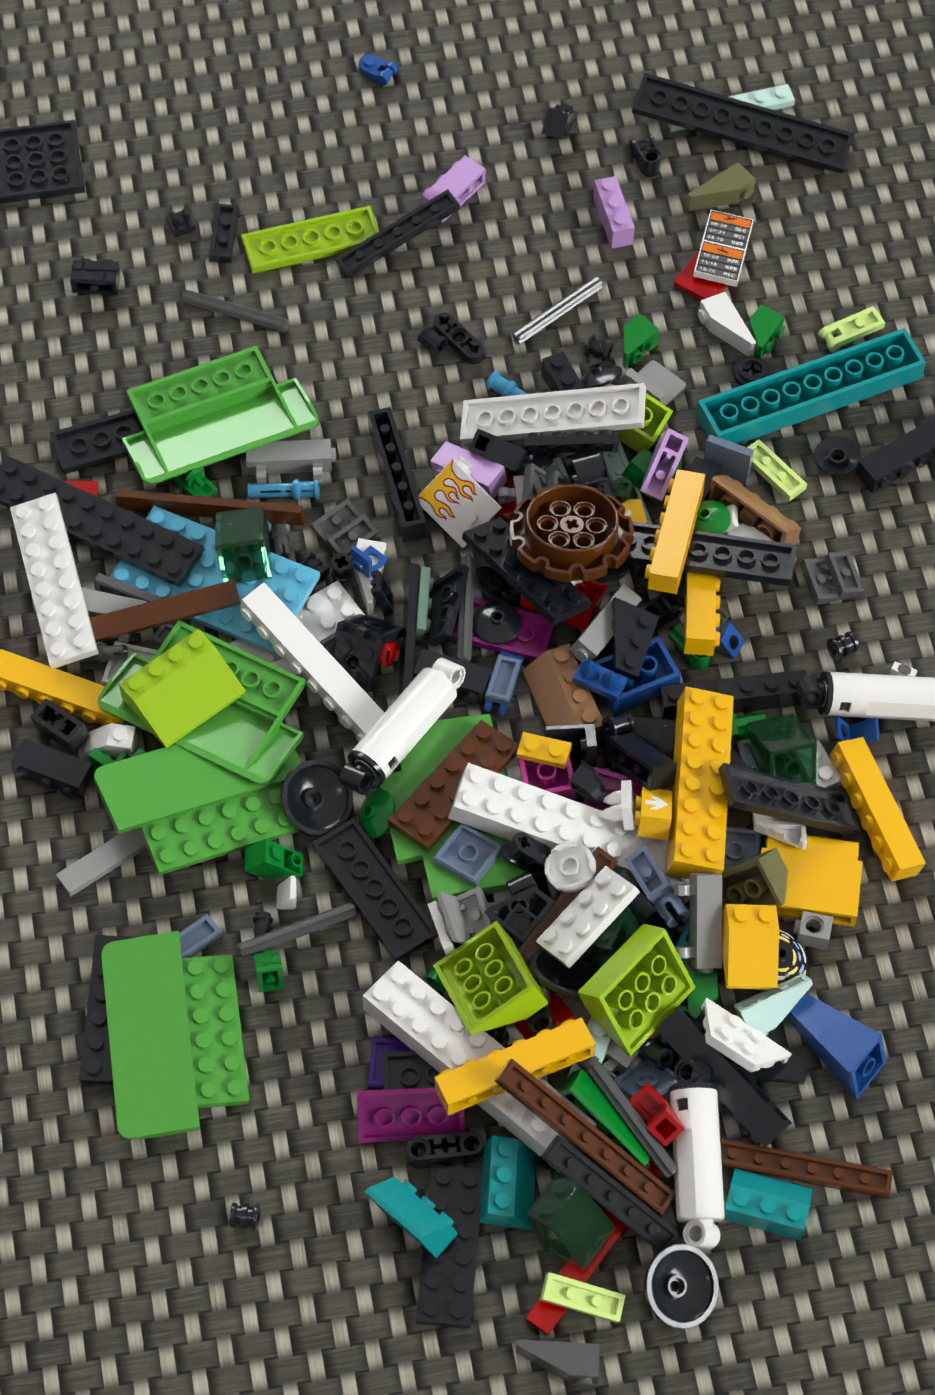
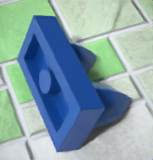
M583 658L573 676L572 682L617 702L627 685L628 678L595 664L593 660Z

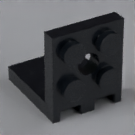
M367 614L355 615L338 622L331 655L364 691L371 692L374 688L383 645L403 637L405 627ZM351 655H355L359 660L357 668L353 667L350 663Z

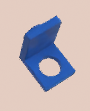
M371 545L364 552L356 546L351 548V565L369 579L371 578V571L379 570L388 561L386 556ZM370 555L378 558L379 561L376 565L372 566Z
M720 622L719 628H716V632H720V645L732 659H736L745 640L731 622ZM732 635L736 639V646L734 649H731L729 645V640Z
M839 716L834 717L835 738L838 741L842 742L864 737L866 744H870L880 740L877 718L849 725ZM841 727L844 730L845 738L841 733Z

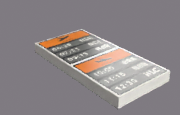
M710 210L693 277L737 287L754 220Z

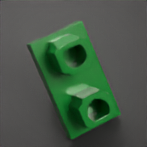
M199 468L172 478L191 496L213 497L218 493V488L204 476V472Z

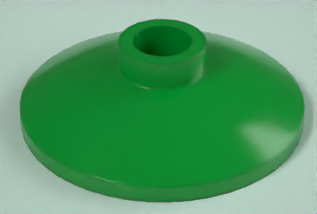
M712 500L702 501L697 513L694 530L724 534L731 521L729 510L720 502Z
M378 789L371 792L364 800L360 808L358 821L369 838L377 839L389 830L388 819L395 812L393 796L386 790Z

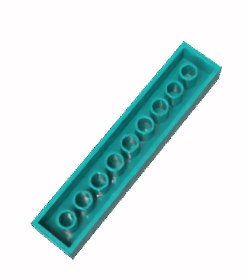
M903 328L701 399L697 404L696 418L707 438L709 435H713L740 444L920 380L923 377L926 361L907 330Z

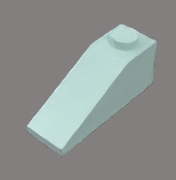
M803 973L778 984L776 990H765L733 1006L737 1016L743 1022L767 1036L769 1031L774 1030L813 983Z

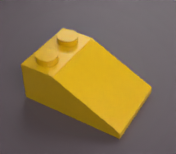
M726 904L723 908L722 957L727 989L776 990L778 988L779 924L776 905Z

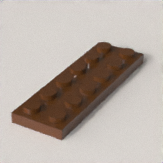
M480 720L390 816L388 825L428 852L455 823L448 816L467 764L471 763L500 774L517 755L519 744L483 720Z

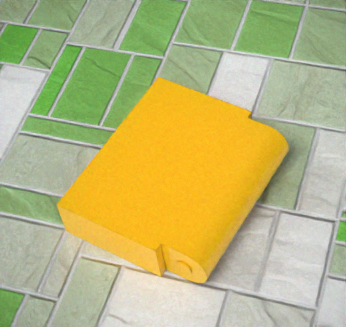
M807 835V847L805 850L767 836L765 848L761 847L760 854L777 848L788 869L785 904L776 907L777 916L801 919L803 911L833 917L832 924L854 927L858 916L863 863L858 861L859 842Z

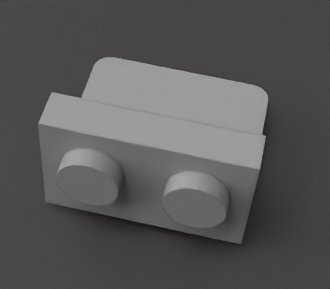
M654 360L646 364L638 373L632 368H629L624 373L623 385L644 383L646 393L665 406H668L686 388V383Z
M476 887L458 896L444 892L437 894L438 901L436 905L447 924L445 925V932L448 938L454 942L464 944L494 922L492 918L484 913L489 907L481 887Z

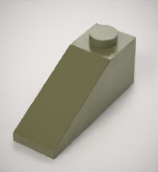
M737 162L688 193L686 209L690 211L729 205L747 199L754 192L755 178Z

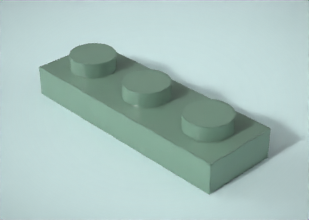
M421 566L419 574L415 641H421L424 633L429 632L431 620L427 619V613L430 612L432 598H429V592H431L433 587V578L430 577L431 568Z

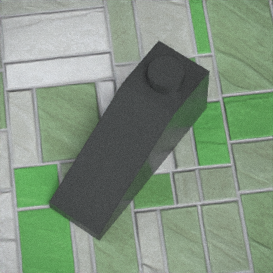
M517 1339V1354L565 1381L576 1383L577 1387L582 1388L592 1387V1384L598 1383L600 1344Z

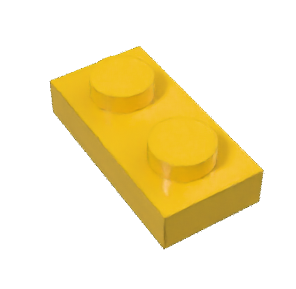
M523 732L517 750V758L566 769L572 743Z

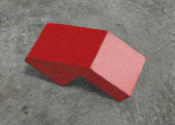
M648 1082L629 1099L633 1108L647 1121V1129L665 1147L685 1129L667 1100Z

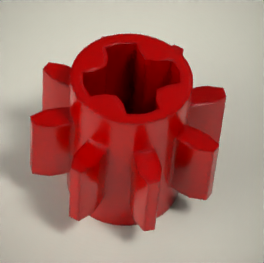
M395 640L383 645L379 666L389 667L392 666V661L398 662L400 647L395 646Z

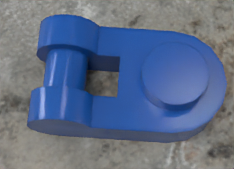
M364 55L359 60L360 73L382 85H387L391 75L394 76L399 70L396 63L392 61L387 62L375 55Z

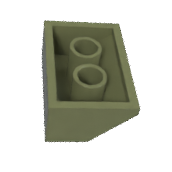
M777 848L724 868L722 873V910L726 904L776 905V907L785 904L788 869Z

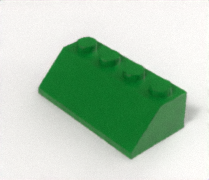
M582 1069L573 1071L558 1087L557 1091L596 1122L598 1130L642 1166H645L649 1162L650 1156L597 1086L588 1071H583Z

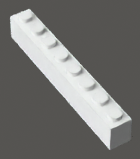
M263 582L242 599L240 605L242 616L248 622L252 621L257 627L259 635L265 640L268 639L274 645L275 652L280 657L287 659L290 663V668L295 674L301 675L306 679L308 688L313 693L317 692L322 697L326 708L330 711L334 710L339 716L341 724L347 729L350 728L356 734L357 741L360 742L384 714L383 710Z

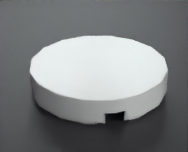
M574 841L563 842L554 847L545 861V874L548 881L557 890L566 893L578 892L584 889L593 880L596 872V861L592 852L586 846Z

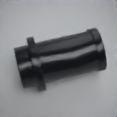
M266 911L256 912L253 917V922L255 923L254 938L270 932V924L273 923L271 913Z

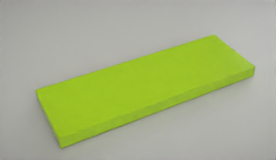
M366 206L241 234V241L251 272L254 274L343 254L379 232L371 207Z

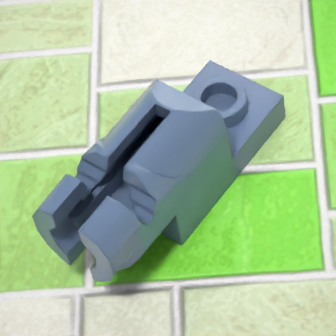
M646 845L624 859L648 900L654 904L669 928L678 926L674 916L667 910L670 908L669 902L672 903L677 913L682 915L685 920L690 917L691 913L680 896L674 895V886Z

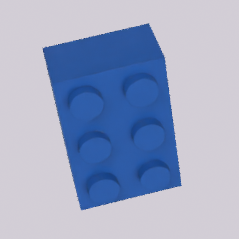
M660 636L651 639L639 677L636 681L628 678L627 685L618 701L615 702L603 696L612 715L658 698L661 685L680 683L681 674ZM613 654L596 660L594 663L613 671Z

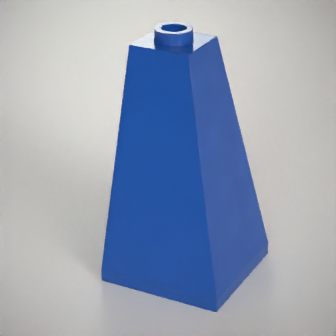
M805 993L789 1012L791 1023L850 1096L857 1100L886 1063L882 1034Z

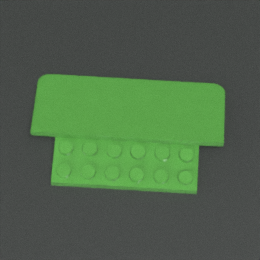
M256 345L126 390L127 397L144 431L122 438V443L142 481L146 484H156L196 468H202L312 429L318 424L319 419L310 399L297 378L276 384Z
M178 620L152 660L198 629ZM201 631L218 650L246 690V694L174 744L256 784H266L272 780L304 738L303 732L282 723V721L306 686V679ZM132 653L107 683L98 697V704L102 710L152 733L121 696L119 683L151 662L136 653Z
M176 744L168 748L164 747L103 765L94 774L97 789L117 834L140 828L158 876L245 849L264 839L271 841L299 832L289 822L281 805V788L284 779L294 767L302 763L296 750L292 752L272 780L266 784H256Z
M179 931L118 940L106 944L102 949L101 959L119 1134L125 1139L135 1140L198 1131L200 1129L199 1108L249 1104L232 954L182 958Z

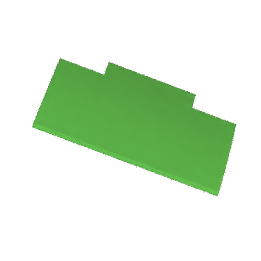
M490 714L437 720L400 763L402 771L391 773L384 783L380 785V789L388 791L393 796L395 811L480 720L493 727ZM503 769L500 774L506 776L505 770ZM455 821L428 852L390 827L398 866L423 860L433 902L438 901L437 894L440 892L458 896L476 887H481L484 895L487 896L496 892L508 891L506 882L525 873L520 868L506 862L502 855H500L479 884L474 887L433 863V857L455 831L460 822ZM471 827L501 845L511 842L510 840Z

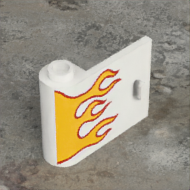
M453 457L418 495L421 507L462 548H465L468 544L462 540L463 532L490 521L502 507L470 476L471 471L469 468L471 465L463 457L459 459Z

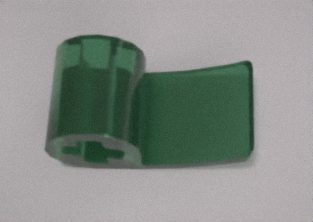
M619 478L612 483V493L620 503L628 499H638V493L629 479Z

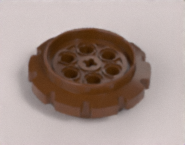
M579 484L553 485L537 490L536 497H526L518 504L514 510V518L510 521L509 539L511 547L517 549V558L531 571L536 572L539 570L545 574L546 578L563 582L581 580L585 582L606 576L607 568L617 569L625 562L630 553V545L633 543L634 527L631 517L625 516V507L610 494L604 495L597 488Z

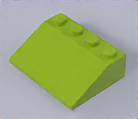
M200 629L119 683L122 699L165 748L170 747L246 694V690L223 657Z
M497 920L433 965L471 1035L527 1019L549 1004L513 940Z
M643 924L577 993L590 1015L623 1052L631 1057L696 987L666 930Z

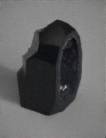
M583 762L571 776L568 784L585 800L596 806L602 805L607 789L602 784V778L596 773V770L586 762Z

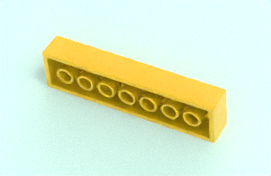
M686 686L677 701L673 761L677 763L674 786L671 787L672 820L668 836L666 875L690 879V873L722 874L724 871L728 799L718 769L723 763L730 764L734 696Z

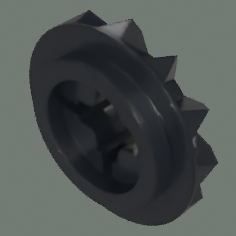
M746 356L739 359L733 371L735 380L740 381L741 385L770 376L771 373L768 363L757 356ZM751 367H753L755 373L753 377L749 376Z

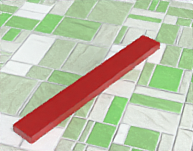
M650 1158L649 1162L643 1167L661 1181L664 1175ZM605 1209L558 1275L587 1283L627 1226ZM539 1299L525 1321L546 1336H549L568 1308Z

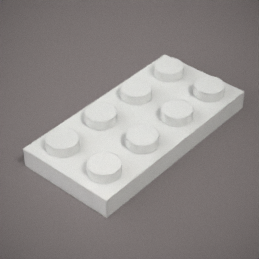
M605 866L543 932L536 942L541 948L570 968L640 891L636 886Z

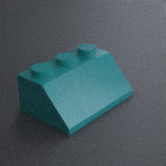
M491 1136L484 1145L479 1223L526 1230L533 1229L536 1168L534 1158L536 1153L518 1139Z
M734 1168L723 1220L801 1240L805 1230L813 1189Z
M392 1177L365 1190L370 1199L387 1216L436 1258L458 1234L452 1227L454 1221L443 1211L440 1215L433 1210L436 1206L426 1196L420 1199L415 1195L418 1190L407 1180L401 1183L396 1177Z

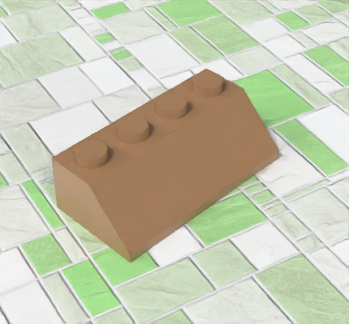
M719 475L712 478L708 500L720 502L726 507L732 504L738 508V523L756 528L775 542L794 545L797 543L801 527L795 521L788 519L777 508L761 500L756 493H752L743 487L738 480L732 479L728 475Z
M566 644L545 651L522 670V674L545 726L595 724L596 741L600 740L602 717L589 689L572 682L579 665L574 654L569 650L570 645Z

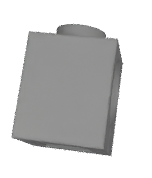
M803 911L801 920H795L793 934L797 935V940L803 946L826 950L830 939L833 917ZM812 927L818 932L811 933L806 928Z

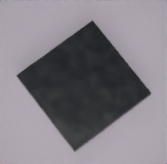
M75 120L0 129V204L85 193Z

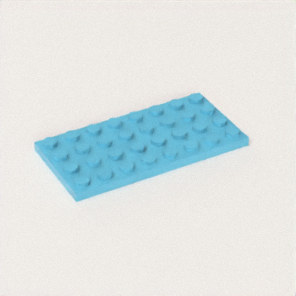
M153 506L146 517L147 520L203 545L204 553L180 588L121 560L110 575L113 579L160 598L235 580L240 603L243 598L264 582L296 617L321 577L320 572L156 506ZM240 605L188 618L272 654L276 653L273 648L274 645L268 639L265 640L259 635L257 627L252 621L248 622L242 616Z

